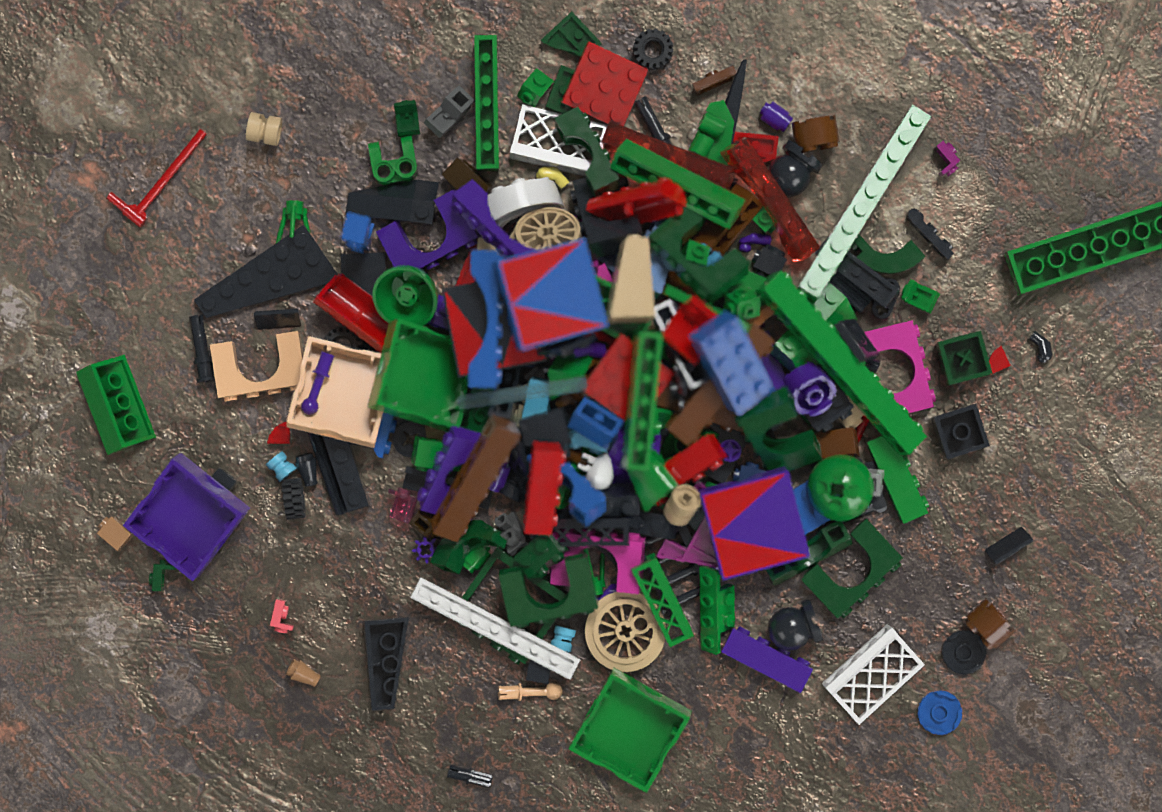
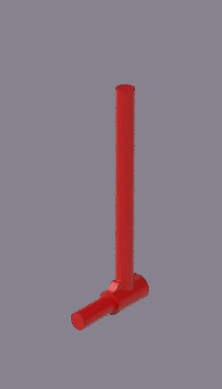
M202 129L198 130L138 206L136 204H126L113 192H110L106 199L123 212L122 214L139 228L142 227L147 220L146 212L144 211L207 133Z

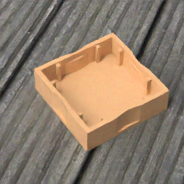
M308 336L298 385L294 391L287 419V427L375 448L383 412L368 408L381 354L367 350L350 349L338 343ZM321 352L334 355L328 373L330 377L325 376L317 398L319 404L317 413L309 416L302 412L301 403L309 397L316 373L312 371L316 369Z

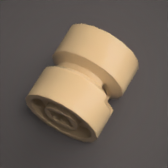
M251 112L246 129V140L257 143L263 140L265 144L277 146L281 136L283 119L275 116L265 118L264 114Z
M689 485L678 486L664 507L666 519L677 526L687 524L700 505V494Z

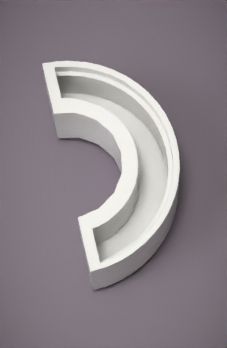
M548 177L530 180L519 178L506 187L498 186L491 190L492 193L488 195L490 212L501 229L509 221L523 216L532 210L543 207L564 208L556 183L549 180Z

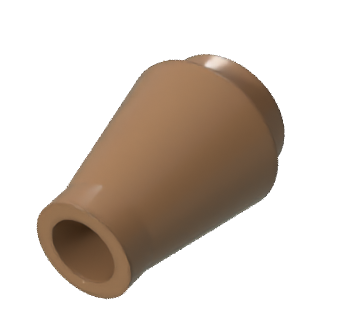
M296 659L292 660L286 672V675L291 680L309 684L313 687L316 686L321 676L303 661H297Z

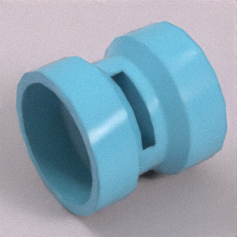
M283 451L266 464L269 470L275 471V477L279 482L297 469L293 463L287 461V456Z
M555 625V636L550 644L563 651L571 652V641L575 637L576 630Z

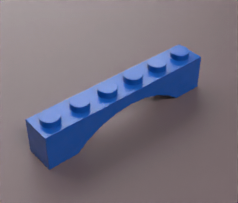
M471 250V275L478 282L484 294L488 323L483 344L469 364V387L496 388V383H501V369H497V360H501V347H497V337L502 338V324L497 323L498 315H502V301H498V292L501 291L493 265L494 262L503 260V256L499 255V250Z

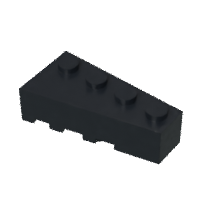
M409 617L363 621L371 711L395 708Z

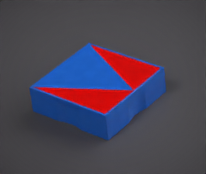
M585 238L493 263L500 291L507 305L508 321L517 351L609 327Z

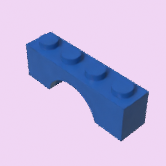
M347 212L341 239L351 251L364 254V250L370 251L376 225L371 223L370 217Z
M531 454L527 457L529 463L531 460ZM566 462L564 465H560V472H562V485L569 488L573 493L570 499V512L586 527L606 511V498L600 490H595L584 476L578 475L573 466Z

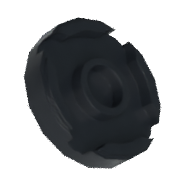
M959 630L950 634L943 642L941 650L946 666L953 672L963 675L974 673L980 669L987 654L986 646L981 641L980 636L968 630Z

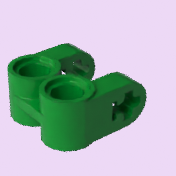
M412 136L401 137L404 156L388 161L382 160L379 141L368 143L372 172L379 184L389 185L394 182L411 181L417 176L418 168ZM410 164L412 170L410 173L404 174L400 171L401 166ZM388 168L390 174L388 177L382 178L378 175L379 170Z

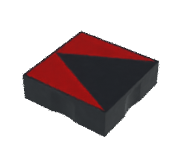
M478 282L442 288L458 378L469 376V364L480 350L487 332V305ZM498 292V301H502V315H498L497 324H502V338L497 337V347H501V360H497V369L502 370L548 361L547 355L538 356L535 347L521 351L516 350L508 321L507 305L501 292Z

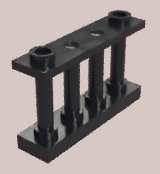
M685 524L678 526L677 535L680 534L683 540L680 545L687 548L692 537ZM647 536L645 547L664 538ZM644 553V562H645V561H647V558H646V555H645V553ZM657 557V559H658L660 565L663 564V563H665V562H667V561H669V560H672V559H667V558L662 559V558H658V557ZM690 563L689 567L667 576V579L671 585L690 575H698L700 578V567L703 565ZM649 566L646 569L650 577H652L653 572ZM698 584L699 587L677 596L679 604L681 605L700 596V584ZM656 588V591L659 597L661 598L662 590ZM661 606L662 614L667 613L668 617H671V608Z

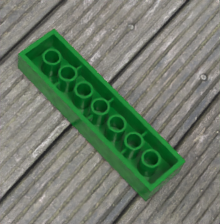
M1162 201L1005 252L1004 256L1017 296L1162 249Z

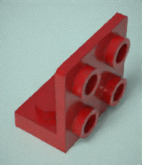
M693 295L680 305L663 330L662 338L691 363L695 364L700 357L689 336L718 315Z

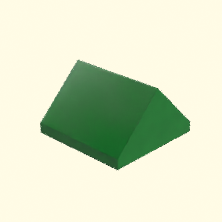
M575 353L561 356V354L556 356L549 369L550 398L552 400L582 379L594 357L587 355L576 358Z

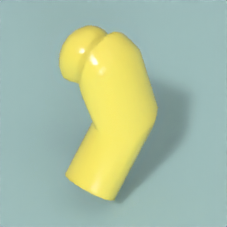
M544 166L536 173L537 179L548 177L549 180H554L561 189L570 183L557 167Z

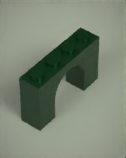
M683 207L681 215L670 217L648 235L649 251L653 256H657L662 260L668 270L675 272L684 285H689L699 299L705 300L711 305L749 273L751 262L736 248L712 265L701 266L688 261L683 256L680 248L701 230L703 218L696 212Z
M787 386L773 391L741 415H735L738 427L744 429L746 440L752 442L754 453L756 456L760 455L765 470H773L785 466L789 472L823 459L820 442L813 430L784 439L772 438L765 434V431L771 426L797 417L795 400Z
M866 518L849 532V535L866 552L869 559V572L861 583L853 587L839 586L818 564H815L800 578L837 619L840 616L844 619L853 610L851 606L856 601L860 604L869 596L867 591L871 587L877 588L886 580L883 577L889 571L891 573L895 572L902 565L900 561L903 557Z
M583 552L565 556L570 589L562 600L552 604L540 603L531 597L527 591L523 570L520 566L499 570V580L510 627L523 628L531 622L538 621L539 624L551 621V618L555 617L567 619L575 613L590 614L595 612V609H598L599 602L588 553Z

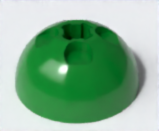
M399 265L386 270L376 280L373 287V302L379 315L388 323L399 318L424 326L432 319L436 312L438 292L435 283L426 272L414 266Z
M832 455L821 460L811 471L807 483V493L812 506L820 515L834 521H847L858 517L868 508L873 498L874 483L868 468L861 461L849 455Z

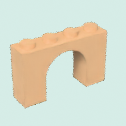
M300 332L276 334L280 359L279 366L271 378L262 382H252L242 375L237 363L234 342L211 344L210 350L218 398H224V402L238 400L237 396L245 394L246 398L259 397V392L268 391V395L281 393V389L289 387L290 391H295L304 356Z

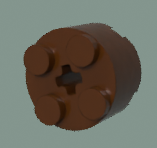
M835 115L805 119V122L796 121L791 123L794 142L803 148L801 153L817 150L816 147L819 146L820 150L832 149L837 147L838 142H840Z
M985 598L966 615L967 620L965 622L974 633L980 632L982 635L980 637L981 641L990 650L993 647L997 649L1016 630L1013 626L1009 629L1008 620L992 603L988 606L989 601Z

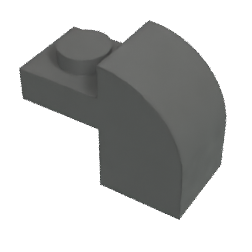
M457 86L445 97L440 107L426 118L424 124L441 138L464 117L475 100L463 88Z

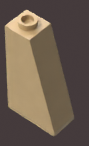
M638 234L629 235L620 244L606 311L608 323L650 322L655 317L648 237H641Z

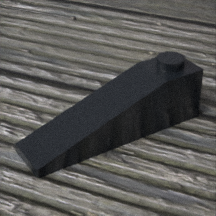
M417 179L348 192L345 215L349 212L373 219L434 226L436 211L434 200L438 196L439 182Z

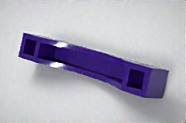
M473 179L452 194V209L454 212L467 220L468 225L473 230L476 229L487 244H491L495 249L499 250V255L503 256V259L538 251L520 244L502 231L490 212L488 194Z

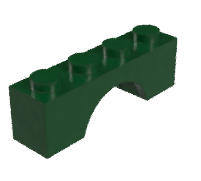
M576 107L555 117V128L564 144L580 146L586 149L592 156V163L585 171V181L593 196H602L604 192H612L620 188L619 179H621V175L610 168V155L606 148H601L599 144L601 143L600 137L595 130H591L589 126L591 123L587 114H582L579 107Z
M836 521L821 529L816 536L807 541L810 557L767 568L765 571L774 587L852 545L851 536L842 521Z

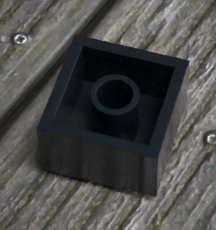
M977 404L931 417L944 460L990 446Z

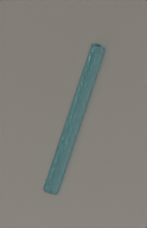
M585 377L462 395L457 397V405L460 409L532 399L584 391L588 385Z

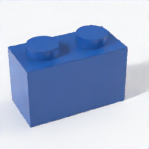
M585 397L574 413L568 427L604 450H607L624 421Z

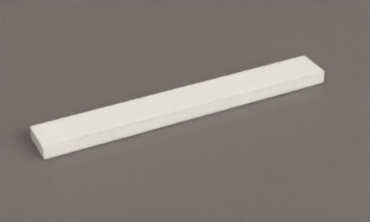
M420 578L410 597L568 679H571L580 661L579 658L521 628H516V626L510 627L509 622L423 578Z

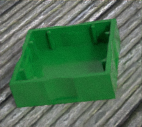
M399 318L390 321L368 408L448 433L452 425L460 427L467 401L469 376L458 378L451 335L438 334L427 327Z
M613 667L574 735L569 750L596 765L609 769L622 780L647 793L662 768L667 753L675 745L688 723L692 710Z

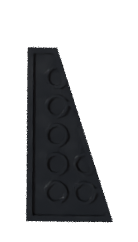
M302 225L294 231L293 238L287 235L195 298L194 301L205 317L208 318L327 284L338 273L306 226Z

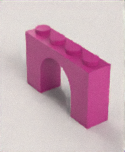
M912 320L866 331L865 334L878 352L896 350L907 356L911 362L913 369L911 382L903 391L894 394L896 402L899 405H903L909 413L934 407L933 403L936 402L934 390L929 389L928 381L931 378L928 367L924 368L922 359H925L923 346L918 345L917 338L920 337L918 325H914Z
M572 528L566 536L572 542H576L582 534L577 529ZM582 528V530H583L584 532H586V531L589 529V528ZM593 528L588 536L593 541H599L604 534ZM555 530L553 536L557 540L560 534ZM613 530L609 534L615 541H624V534H618V531ZM629 532L630 546L599 547L610 551L617 561L616 592L639 594L641 588L631 568L644 562L646 537L640 536L639 533ZM564 538L560 540V542H567ZM584 538L581 542H588V540ZM590 546L568 547L569 551L564 556L579 554L580 551ZM565 559L551 567L550 584L570 587ZM643 570L638 573L641 579H643Z

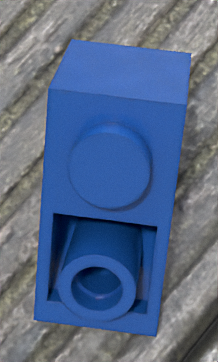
M384 412L375 448H373L380 458H384L385 454L389 455L392 442L388 441L390 433L395 432L397 420H394L395 416Z

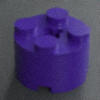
M807 362L787 374L783 380L784 387L787 386L795 400L796 410L802 415L810 414V416H816L825 412L832 405L833 395H836V388L823 369L813 362Z

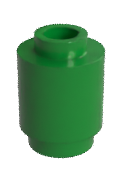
M483 545L472 550L466 556L463 566L471 573L479 570L492 555L489 552L491 547Z

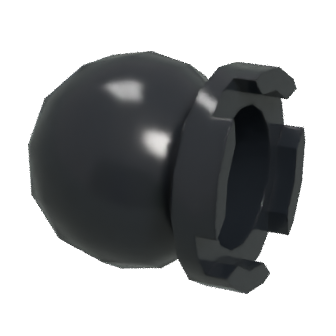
M788 140L782 147L785 154L777 156L770 163L767 171V182L777 195L791 198L798 196L807 189L811 181V173L818 174L823 165L813 155L810 158L801 153L802 147Z
M810 600L801 601L802 607L800 609L792 606L783 607L773 614L769 620L768 634L778 648L787 651L798 650L805 646L809 639H813L815 644L823 641L820 626L814 625L812 617L816 615Z

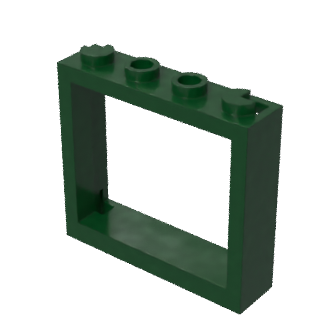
M497 547L462 599L466 601L470 599L497 558L510 567L520 565L514 557ZM523 571L524 577L560 601L567 595L544 578L529 579ZM557 617L551 618V621L545 623L536 637L542 639ZM474 630L471 631L477 637L483 639L484 635ZM488 638L491 640L489 645L499 652L504 649L510 654L508 658L519 665L520 662L525 664L529 659Z

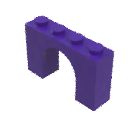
M451 190L434 200L446 224L445 240L435 251L425 253L417 250L409 241L401 223L398 221L376 231L394 267L410 265L421 270L424 268L431 270L439 265V260L445 257L449 260L459 254V249L465 247L467 250L478 244V238H482L480 233L476 229L473 230L468 225L467 220L461 215H457L452 209V194L457 190Z
M454 425L451 426L449 433H445L442 442L443 446L435 454L433 468L428 470L425 479L426 483L418 491L417 500L422 511L436 513L451 487L445 482L448 472L453 467L465 463L481 433Z

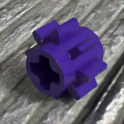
M423 537L424 542L415 540L418 547L413 549L412 552H418L417 561L425 558V562L428 563L429 557L433 556L437 548L433 545L436 539L434 538L430 542L427 541V538ZM422 544L425 546L431 545L429 549L431 551L430 555L428 553L424 555L421 553L423 550L421 548Z

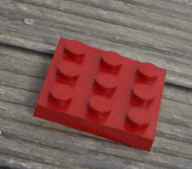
M588 41L561 103L573 109L579 107L582 113H586L592 118L622 130L649 69Z
M620 333L580 389L626 422L634 343ZM662 363L659 366L656 400L675 375L673 371Z

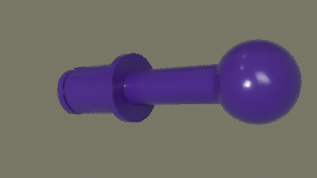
M321 352L316 369L312 371L316 373L309 397L301 403V410L306 415H314L319 409L317 398L325 376L330 377L328 373L334 355Z

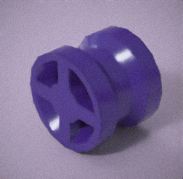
M725 440L720 444L724 452L727 453V458L724 461H735L741 455V446L735 440Z

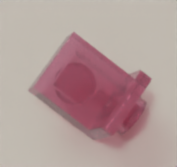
M398 487L397 491L389 489L388 493L396 496L389 517L409 524L414 513L417 498L410 496L411 491Z

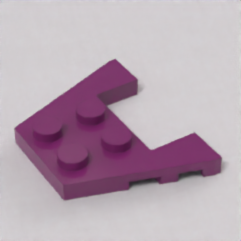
M700 480L693 486L697 491L707 488ZM705 516L687 548L670 539H665L656 557L718 568Z

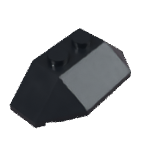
M668 300L655 306V317L652 320L656 332H663L681 304ZM662 338V347L673 369L675 366L678 367L679 375L683 376L685 384L690 390L712 380L701 359L695 364L691 363Z

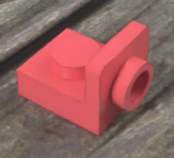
M276 599L270 626L275 627L274 631L287 634L288 630L292 631L294 629V625L282 623V619L287 618L289 606H285L286 600Z

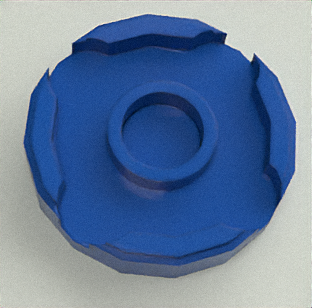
M936 690L929 692L921 699L917 715L920 724L925 730L932 734L944 735L958 727L962 720V708L954 695L947 691Z

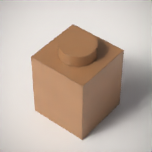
M115 516L104 518L99 524L100 530L97 532L100 537L117 551H120L134 535Z

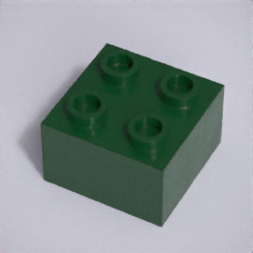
M981 331L935 343L946 386L993 374Z

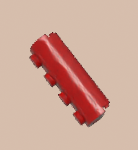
M660 178L655 183H640L639 187H624L614 193L604 192L602 196L589 199L586 211L605 221H615L638 215L640 224L681 215L683 207L686 206V197L678 184L672 182L671 179Z
M338 273V275H334L315 297L313 303L381 354L389 323L377 312L373 296L344 274Z

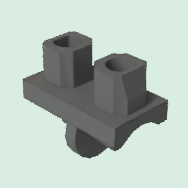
M511 512L509 515L502 513L495 518L494 521L501 532L500 535L508 540L506 549L511 556L516 554L520 548L529 544L528 537L524 533V529L515 512Z

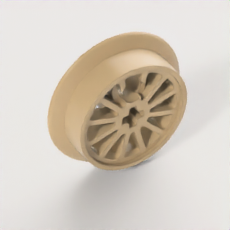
M555 207L538 208L526 213L519 219L516 228L510 235L513 240L536 250L587 237L586 234H581L580 224L574 215L566 210Z
M614 592L598 601V609H595V612L588 615L585 625L586 642L594 658L611 670L615 667L622 672L636 671L652 663L660 654L665 643V637L645 596L640 593ZM623 604L632 605L628 620H625ZM619 605L622 621H619L610 611L612 607ZM636 607L644 611L643 614L633 616ZM659 611V616L664 618L661 611ZM608 612L617 625L607 623L601 619ZM641 617L647 621V626L644 630H638L634 627V622L637 618ZM599 625L614 628L615 631L600 634ZM625 625L627 628H632L629 631L630 636L626 637L624 634H619L622 630L621 626ZM649 628H652L651 638L641 635L646 633ZM616 635L607 645L603 646L600 637ZM634 636L649 641L648 646L643 649L634 639ZM620 639L615 655L607 651L609 646ZM630 640L641 653L635 656L631 655ZM625 641L628 657H619L620 649Z

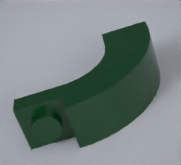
M860 234L857 235L850 246L855 252L858 250L861 253L857 256L859 260L876 273L884 275L907 271L926 257L912 240L900 250L889 254L880 253L872 249Z
M470 520L466 533L461 535L458 542L447 538L441 540L430 563L442 571L460 574L465 558L472 550L483 545L505 548L508 540L500 536V531L484 521Z

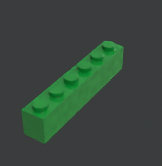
M474 35L477 172L500 171L497 35Z
M625 139L616 150L610 165L611 169L638 183H655L660 178L671 179L672 182L682 188L686 197V208L727 229H730L736 221L745 202V199L628 139Z
M635 330L622 456V466L626 469L649 470L663 336L659 332Z

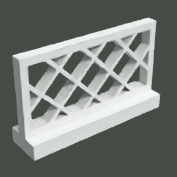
M522 105L510 150V159L540 166L557 167L561 171L585 176V171L592 163L591 160L585 159L582 154L586 149H579L577 145H573L576 149L575 153L571 155L564 154L560 148L565 145L564 142L558 144L552 135L557 132L556 128L549 131L544 123L549 118H555L562 114ZM525 112L535 114L538 121L528 126L524 120ZM590 121L591 125L589 126L591 129L603 130L600 137V146L603 149L609 125ZM541 124L547 133L536 139L531 129ZM528 131L533 142L528 145L518 143L519 136ZM547 137H550L555 147L549 150L542 149L539 144L540 141Z
M886 624L831 674L822 685L860 725L925 664L900 638L896 631ZM895 639L900 644V654L888 653L889 644ZM875 657H884L883 669L872 668V660ZM888 657H899V669H887ZM903 657L913 658L917 664L911 670H903ZM859 672H868L867 684L855 683L856 675ZM871 672H883L882 684H871ZM887 673H898V681L894 685H886ZM842 687H851L850 699H841L837 692ZM855 687H867L866 699H854ZM870 688H882V696L878 700H870ZM845 702H850V708ZM854 703H866L865 712L857 717L853 712Z

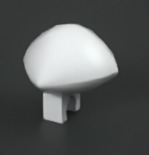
M605 452L597 458L584 453L582 458L587 459L588 463L592 466H582L579 464L577 468L587 473L586 479L594 489L602 490L608 488L613 478V466L608 453Z

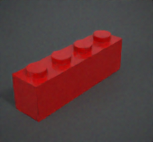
M709 434L671 458L664 467L678 485L681 486L691 481L695 483L705 477L704 472L711 469L713 471L722 466V460L727 458V455L714 434ZM668 496L661 498L654 505L657 504L659 507L669 500Z
M536 441L532 443L523 516L524 533L552 535V527L557 525V514L554 511L555 506L559 507L560 493H557L558 486L562 485L560 465L565 463V452H562L560 443Z

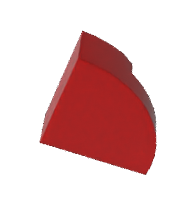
M1003 347L996 348L989 358L993 374L1011 366Z
M287 422L277 425L272 430L267 444H290V428L287 427Z

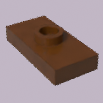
M734 66L719 72L717 70L711 71L705 75L706 78L692 83L695 95L699 96L734 80L736 75Z

